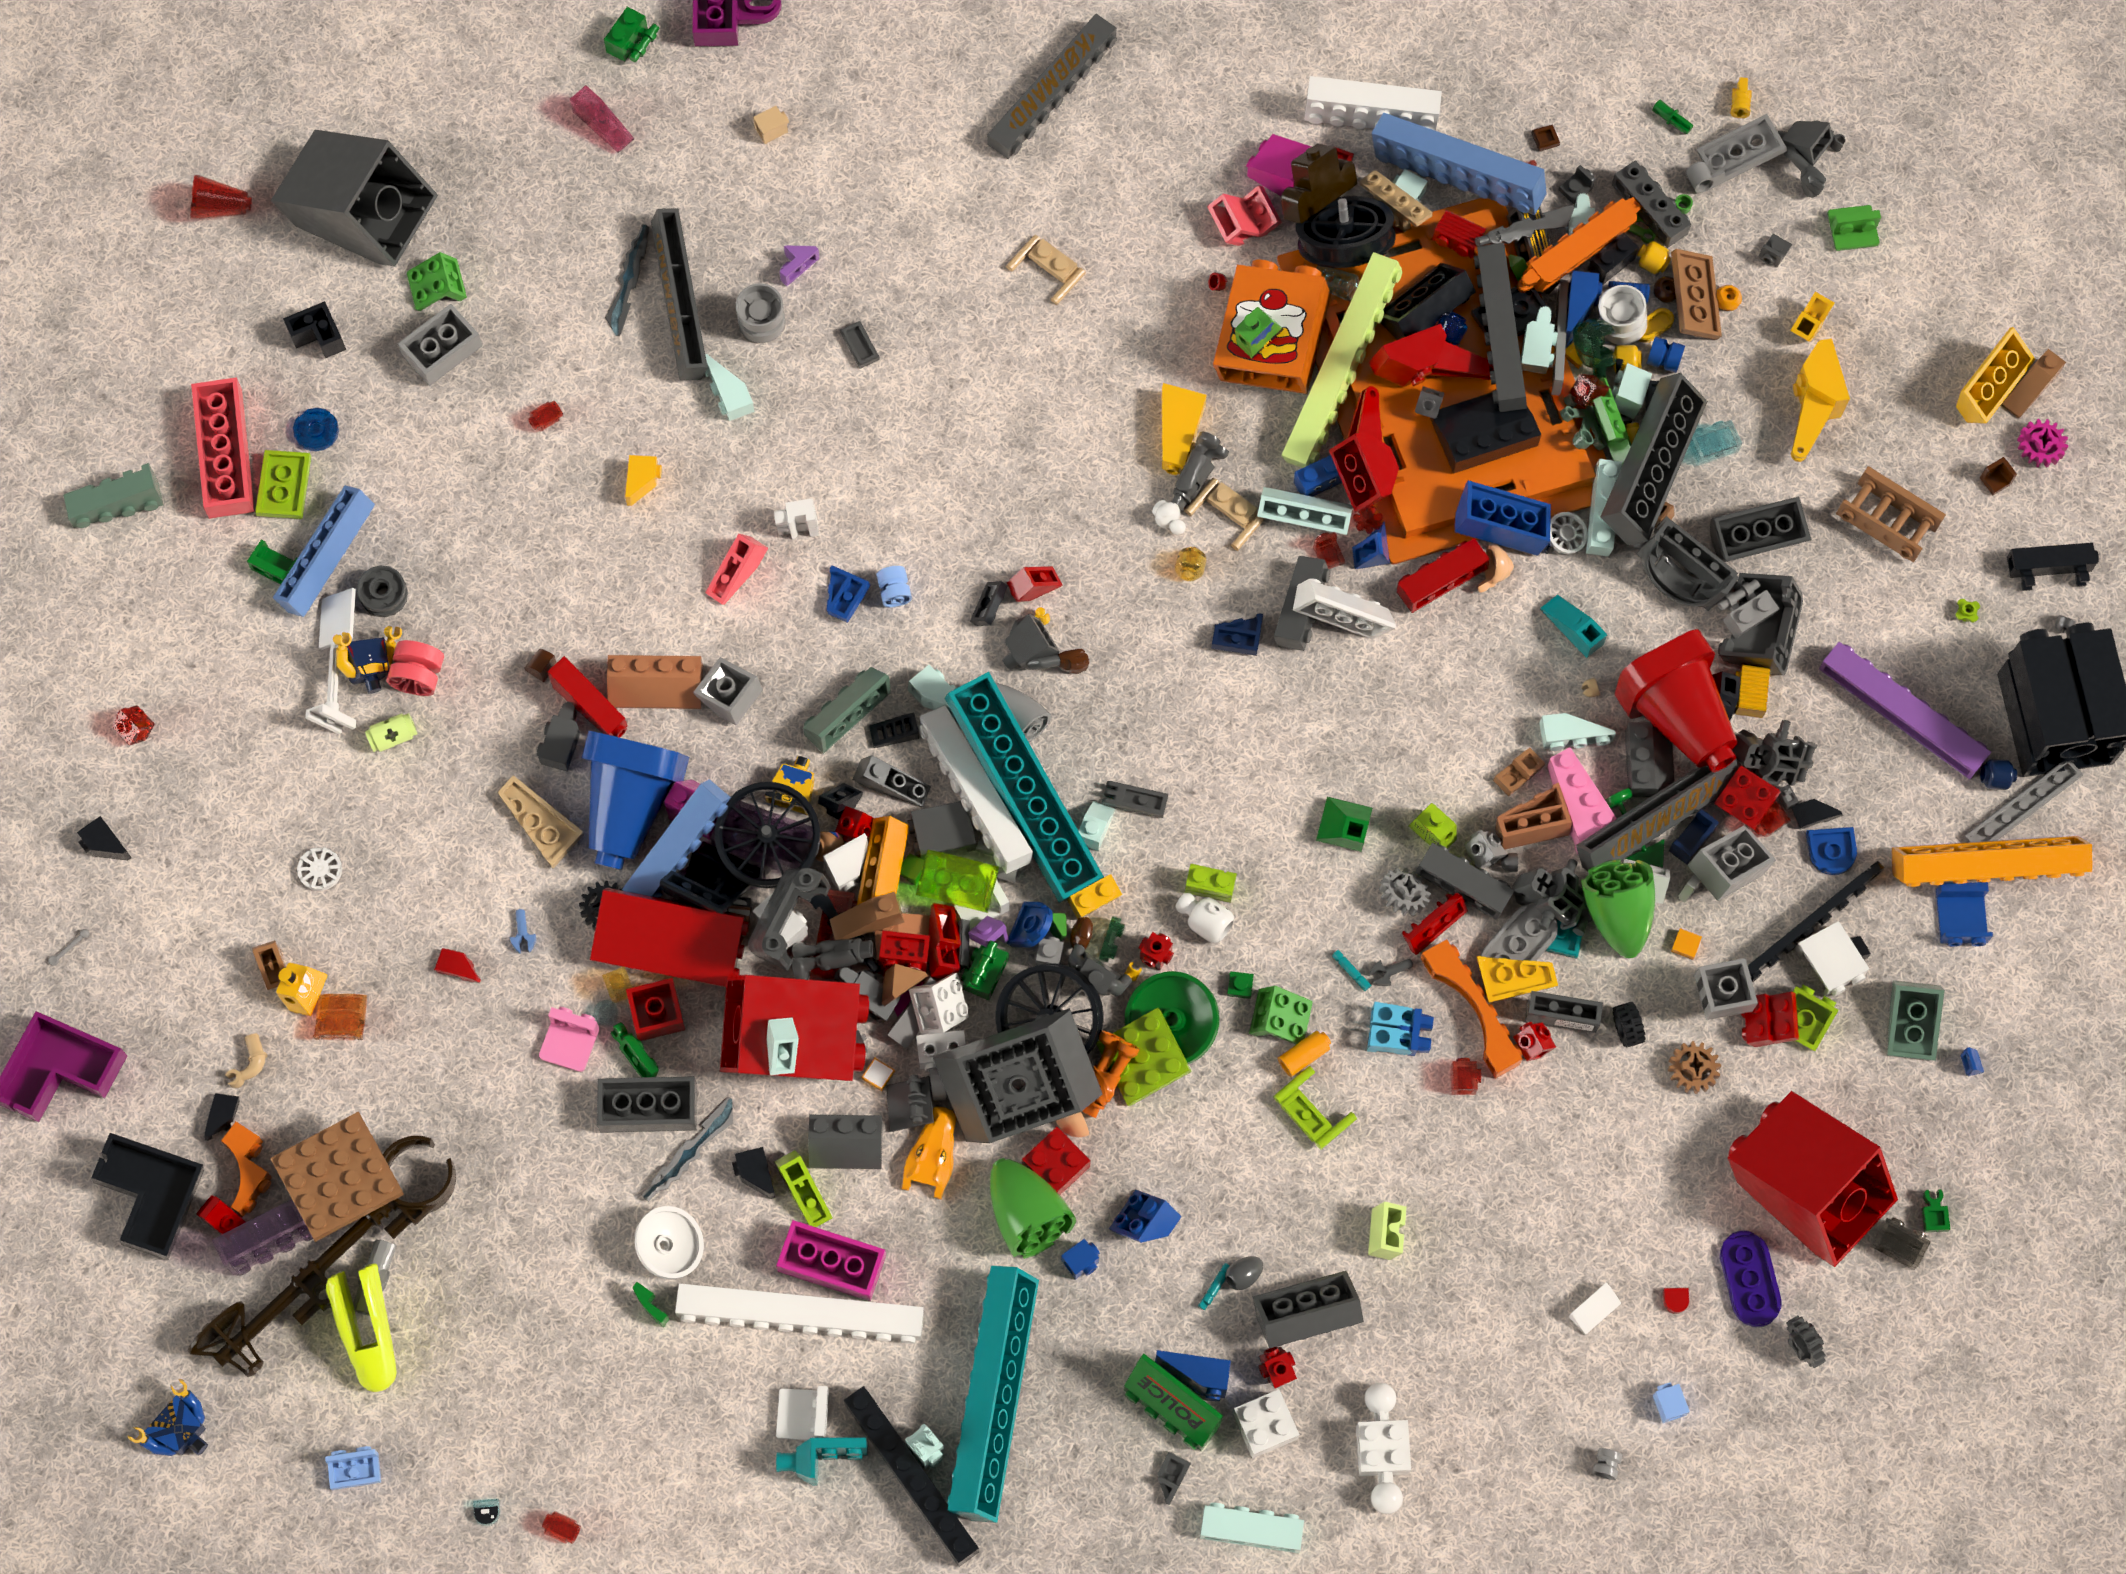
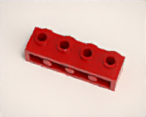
M1475 538L1468 542L1463 541L1453 551L1442 553L1436 561L1430 564H1423L1412 575L1407 574L1403 576L1398 582L1397 594L1411 613H1414L1487 570L1490 558Z

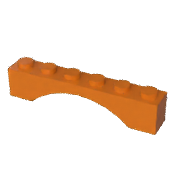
M1446 939L1424 951L1421 961L1433 979L1455 989L1474 1009L1483 1031V1060L1496 1079L1520 1065L1521 1057L1523 1056L1518 1045H1513L1509 1039L1510 1033L1504 1024H1500L1497 1020V1012L1493 1005L1487 1004L1481 986L1475 984L1472 980L1470 968L1467 964L1463 965L1460 961V954L1454 944L1450 945Z

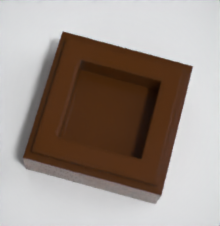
M1553 124L1532 130L1531 134L1539 152L1560 146V141Z

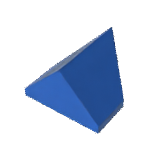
M1385 521L1365 540L1352 547L1355 569L1390 564Z

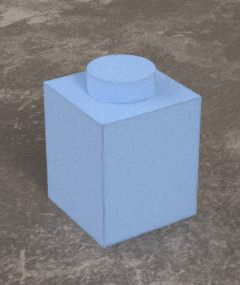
M1670 1382L1658 1386V1391L1652 1396L1662 1422L1666 1423L1687 1416L1690 1411L1680 1384L1672 1386Z

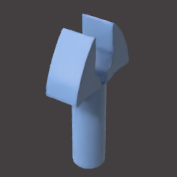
M518 909L516 910L518 934L516 937H510V941L515 950L521 954L520 943L524 938L528 942V951L530 953L534 948L537 937L536 934L530 935L527 933L525 910Z

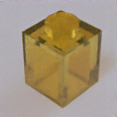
M625 966L602 975L613 1003L628 999L626 989L633 988Z

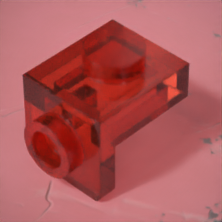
M1775 801L1754 831L1758 835L1769 837L1791 820L1779 802Z

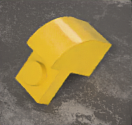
M1815 291L1790 331L1811 342L1822 327L1835 302Z

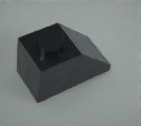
M101 816L77 832L81 837L78 843L86 853L91 851L95 857L126 861L131 859L129 853Z
M760 1147L736 1153V1161L732 1162L735 1176L740 1175L742 1183L770 1199L776 1198L764 1148Z

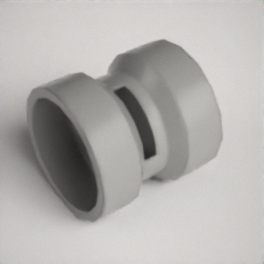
M1599 1448L1597 1453L1598 1463L1594 1465L1592 1473L1609 1480H1616L1618 1475L1617 1466L1621 1463L1623 1455L1611 1449Z

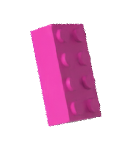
M792 1220L776 1267L780 1273L871 1302L886 1258V1251L873 1245Z

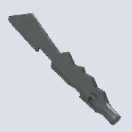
M1569 205L1542 213L1544 217L1531 220V218H1526L1511 224L1507 228L1501 226L1486 233L1484 236L1475 238V244L1477 246L1498 243L1509 244L1513 240L1518 242L1521 237L1531 238L1534 230L1566 228L1573 214L1574 206Z

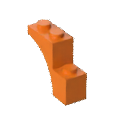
M235 1121L221 1141L233 1152L239 1164L240 1186L231 1208L243 1217L255 1208L257 1203L255 1200L260 1193L263 1194L269 1189L272 1176L251 1161V1158H256L263 1148L261 1138Z

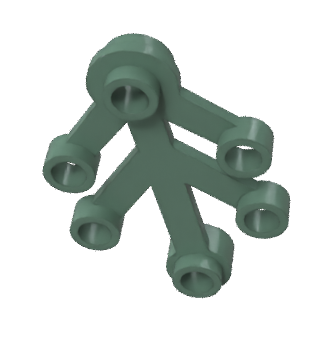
M1587 391L1583 396L1575 395L1574 393L1567 395L1564 398L1566 407L1560 411L1563 420L1569 422L1573 418H1583L1580 431L1574 435L1572 440L1574 446L1577 449H1586L1593 444L1599 451L1605 448L1607 442L1600 424L1598 425L1594 417L1595 411ZM1578 404L1585 405L1586 409H1577L1574 407ZM1590 427H1591V429H1592V431H1593V433H1594V435H1595V438H1594V439H1593L1591 433L1589 432V431H1590Z

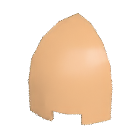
M1081 1112L1056 1120L1061 1130L1072 1137H1085L1089 1135L1087 1124Z

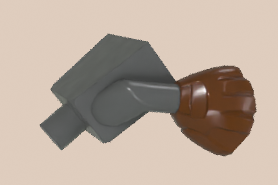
M1039 607L1036 609L1035 615L1028 614L1014 622L1010 634L1005 640L1011 653L1003 658L1002 661L1010 670L1018 664L1028 670L1059 666L1068 673L1079 674L1087 670L1089 657L1082 648L1060 653L1044 626L1049 623L1050 616L1045 614L1044 608Z
M1088 917L1078 918L1070 934L1073 950L1068 959L1069 966L1086 976L1100 994L1104 996H1109L1110 994L1120 996L1132 981L1137 980L1142 968L1140 967L1139 970H1135L1132 968L1134 962H1130L1124 974L1121 975L1085 952L1092 937L1093 923Z

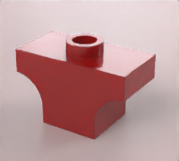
M213 1195L208 1198L196 1213L198 1217L231 1243L236 1240L248 1225L223 1201Z

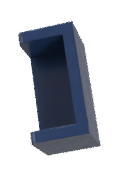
M1700 809L1679 838L1672 843L1669 852L1688 865L1714 833L1719 822Z

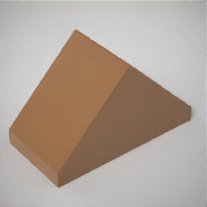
M274 940L252 948L267 990L279 986L281 981L278 977L279 972L286 968L282 951Z
M894 964L884 972L882 1004L884 1007L928 976L926 972Z

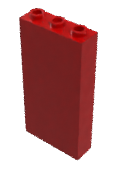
M605 888L602 892L590 960L726 987L727 976L740 975V969L736 967L738 959L743 958L745 945H741L742 935L747 936L749 922L745 921L746 915L727 911L719 914L682 902Z

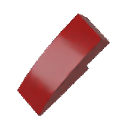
M933 903L931 905L928 936H930L928 949L931 977L945 978L952 973H958L960 970L957 949L960 947L961 941L955 907Z

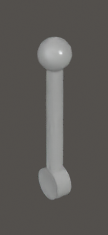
M87 929L81 930L80 935L58 955L49 958V964L56 966L61 957L79 941L89 936V931Z

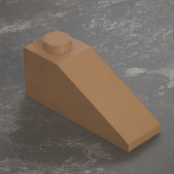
M2048 349L2001 405L2017 418H2020L2060 374L2066 362Z
M894 891L871 898L830 919L834 939L840 940L850 939L904 923V918L899 900Z

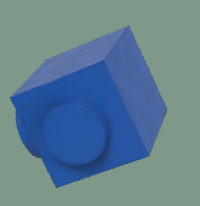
M1084 1238L1062 1254L1061 1261L1076 1280L1084 1273L1088 1276L1098 1268L1096 1264L1099 1263L1098 1255L1100 1252L1093 1242L1088 1244Z

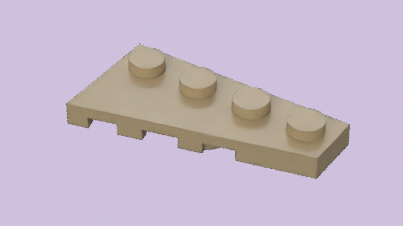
M514 775L498 791L502 801L552 869L584 836L582 830Z

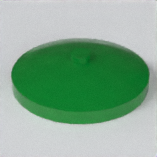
M1162 972L1143 981L1132 993L1125 1010V1026L1159 1008L1188 1064L1201 1058L1212 1046L1219 1029V1009L1214 995L1199 979L1183 972Z

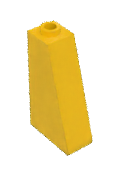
M1163 383L1161 394L1162 469L1171 475L1181 474L1192 450L1206 405L1207 395Z

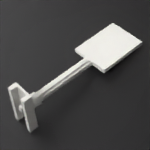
M354 588L322 599L319 649L323 650L330 647L327 702L307 709L305 716L306 719L337 734L342 733L343 726L350 729L356 728L355 719L339 712V704L337 703L339 669L336 665V648L338 645L333 642L334 635L342 636L343 632L349 633L353 639L356 591Z

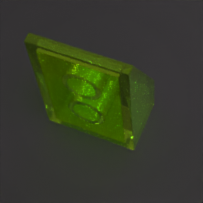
M928 849L916 895L931 901L988 913L1000 867Z

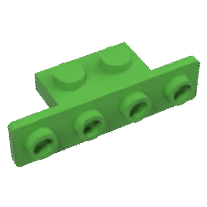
M1602 377L1587 385L1586 390L1613 461H1620L1623 466L1632 444L1608 381Z

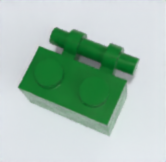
M627 6L604 38L606 52L624 62L629 57L631 61L636 63L646 53L649 43L656 39V33L660 28L653 23L648 29L646 16Z
M991 940L988 942L987 947L981 945L980 948H975L971 956L973 963L970 969L966 968L961 977L963 990L988 1001L1009 960V953L997 948L998 944Z

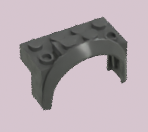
M1667 516L1656 526L1649 541H1646L1637 552V555L1642 558L1647 575L1660 592L1680 604L1703 607L1707 611L1728 594L1739 578L1737 576L1738 572ZM1661 555H1663V556L1660 558V560L1657 562V564L1655 565V563H1656V561L1659 559V557H1660ZM1669 556L1673 557L1676 561H1678L1681 565H1683L1686 569L1693 573L1697 578L1687 574L1682 569H1680L1671 560ZM1701 584L1696 594L1692 595L1698 585Z

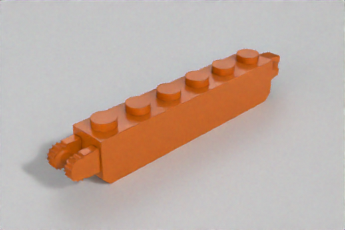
M1635 197L1626 201L1622 198L1616 203L1611 201L1603 208L1604 212L1593 214L1588 219L1589 222L1587 224L1580 223L1573 229V234L1569 236L1567 233L1557 241L1558 244L1555 247L1552 244L1542 252L1543 255L1541 257L1534 256L1526 263L1528 267L1522 273V279L1517 282V291L1525 293L1533 287L1539 292L1548 289L1606 247L1623 232L1626 233L1631 225L1637 221V212L1642 208Z

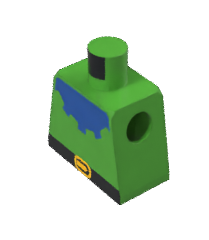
M1257 307L1250 314L1246 315L1244 320L1235 328L1236 342L1253 359L1284 329L1266 312Z

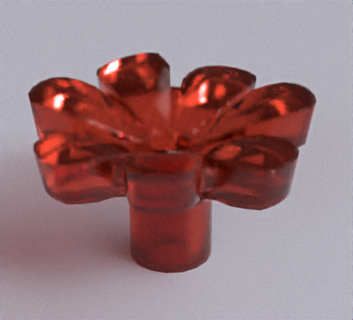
M1370 506L1368 511L1365 509L1359 511V514L1353 515L1354 522L1358 523L1356 529L1359 532L1365 530L1366 533L1371 534L1373 528L1380 529L1382 526L1380 521H1382L1383 515L1381 513L1375 514L1376 507Z

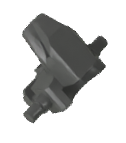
M1782 720L1777 732L1768 733L1764 740L1758 738L1749 730L1743 729L1738 733L1734 732L1737 745L1732 751L1742 765L1746 768H1754L1753 773L1771 785H1778L1781 780H1784L1789 785L1794 786L1796 780L1805 782L1807 771L1813 766L1812 757L1818 745L1813 742H1805L1799 736L1787 739L1791 722Z
M1569 859L1566 867L1552 871L1551 874L1543 868L1521 874L1512 885L1516 903L1523 906L1531 903L1537 904L1536 907L1542 914V919L1538 926L1541 930L1546 931L1553 919L1556 918L1561 922L1560 928L1562 930L1574 927L1573 932L1576 935L1583 936L1588 922L1593 920L1585 901L1583 889L1579 886V877L1574 874L1578 864L1574 859Z

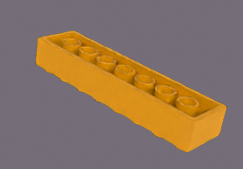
M2079 836L1892 847V875L1909 887L1920 886L1922 882H1929L1930 885H1943L1944 881L1964 884L1970 879H1976L1977 882H1990L1991 878L2012 881L2014 877L2023 876V879H2037L2038 875H2046L2048 878H2059L2061 874L2070 873V876L2078 877L2084 876V872H2092V844Z

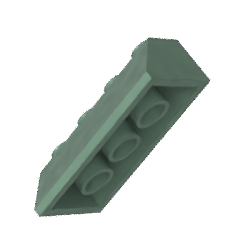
M873 667L866 671L862 670L850 686L846 685L839 691L838 697L833 701L826 702L822 706L821 712L818 715L807 719L803 727L804 735L824 754L891 693L889 676Z

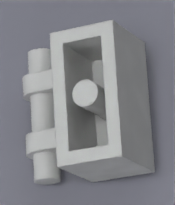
M1756 579L1750 583L1745 582L1740 586V589L1734 593H1728L1723 597V600L1717 603L1722 611L1727 607L1730 609L1731 613L1723 621L1735 639L1773 616L1779 610V607L1767 590L1758 596L1755 595L1754 590L1760 587ZM1746 597L1748 602L1739 607L1737 601Z

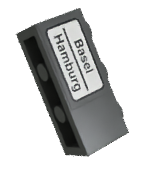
M1531 991L1528 998L1525 1021L1533 1023L1543 1022L1545 1025L1596 1033L1601 1022L1603 1002Z

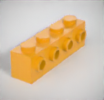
M891 816L873 818L857 905L871 898L894 891L897 894L909 825Z

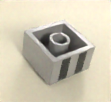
M1746 958L1700 966L1694 974L1706 1020L1752 1012L1758 1004Z

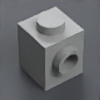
M1055 937L1043 938L1039 942L1036 966L1047 963L1061 964L1064 942H1060Z

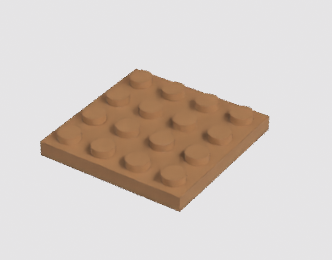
M359 1111L270 1158L315 1242L404 1195Z

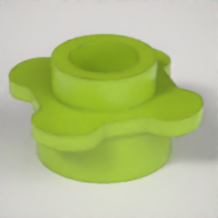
M1958 600L1957 605L1959 608L1955 614L1956 618L1965 622H1976L1978 620L1977 611L1980 608V604L1977 601Z

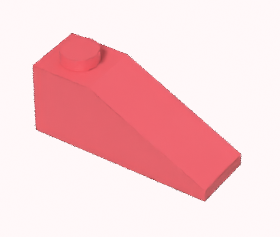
M738 533L705 593L722 605H725L757 569L768 547L751 536Z

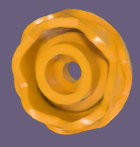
M1723 285L1716 290L1719 309L1734 311L1741 304L1742 294L1737 287Z

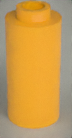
M1316 1030L1277 1058L1278 1062L1287 1075L1293 1077L1328 1052L1331 1041L1324 1032L1320 1033Z

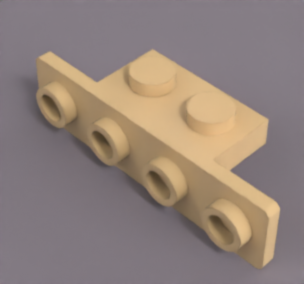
M1376 170L1359 181L1360 186L1370 192L1374 199L1383 202L1392 210L1394 215L1393 226L1398 227L1403 232L1411 228L1410 223L1417 227L1432 217V211Z

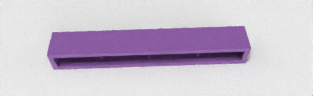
M1838 642L1819 667L1820 671L1968 779L1973 777L1990 755L1991 751L1987 749L1984 743L1975 741L1963 728L1956 727L1949 722L1945 715L1931 709L1926 701L1916 698L1908 688L1894 682L1889 674L1880 672L1873 666L1871 661L1858 656L1850 646Z

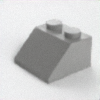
M720 657L693 693L717 716L737 725L763 689L757 676Z

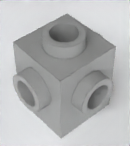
M1479 830L1470 836L1471 840L1464 845L1468 851L1469 858L1476 864L1477 868L1490 867L1507 855L1501 845L1500 838L1494 831L1483 832V830Z

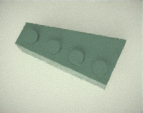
M150 464L141 465L142 470L134 473L132 470L123 472V477L116 480L110 477L104 479L97 487L88 485L64 494L68 519L74 528H85L91 523L99 521L109 522L115 517H129L139 511H153L159 506H163L159 482Z

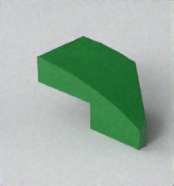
M636 1282L632 1288L645 1311L664 1328L669 1321L668 1315L651 1304L655 1298L654 1293Z

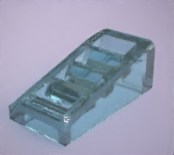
M1318 265L1316 269L1321 271V276L1324 273L1326 274L1325 280L1330 293L1344 300L1351 301L1360 282L1358 275Z

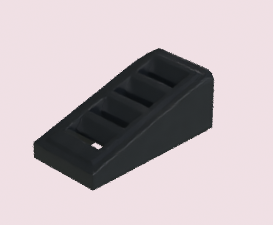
M914 712L869 725L874 748L919 739ZM909 723L911 731L906 732L905 724ZM900 725L901 734L897 735L896 726ZM891 727V737H888L886 728ZM882 729L884 739L879 740L877 730Z

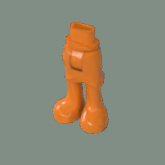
M1101 1030L1099 1034V1040L1104 1044V1051L1098 1064L1093 1067L1102 1090V1095L1082 1111L1094 1118L1097 1117L1099 1110L1104 1109L1105 1105L1110 1102L1114 1096L1115 1088L1121 1079L1120 1075L1129 1061L1136 1057L1140 1051L1136 1045L1104 1030ZM1117 1052H1118V1057H1117V1059H1116V1061H1115V1063H1114V1065H1113L1111 1071H1110V1072H1107L1109 1066L1111 1065V1063H1112L1114 1057L1116 1056V1054H1117Z

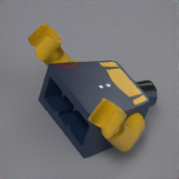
M387 626L384 629V634L388 637L387 640L381 637L351 641L352 637L349 633L343 632L342 636L334 635L333 642L338 645L336 648L337 668L348 677L350 683H365L368 694L381 691L379 680L383 679L389 672L396 648L394 640L399 639L402 635L400 627L396 626L392 635V627Z

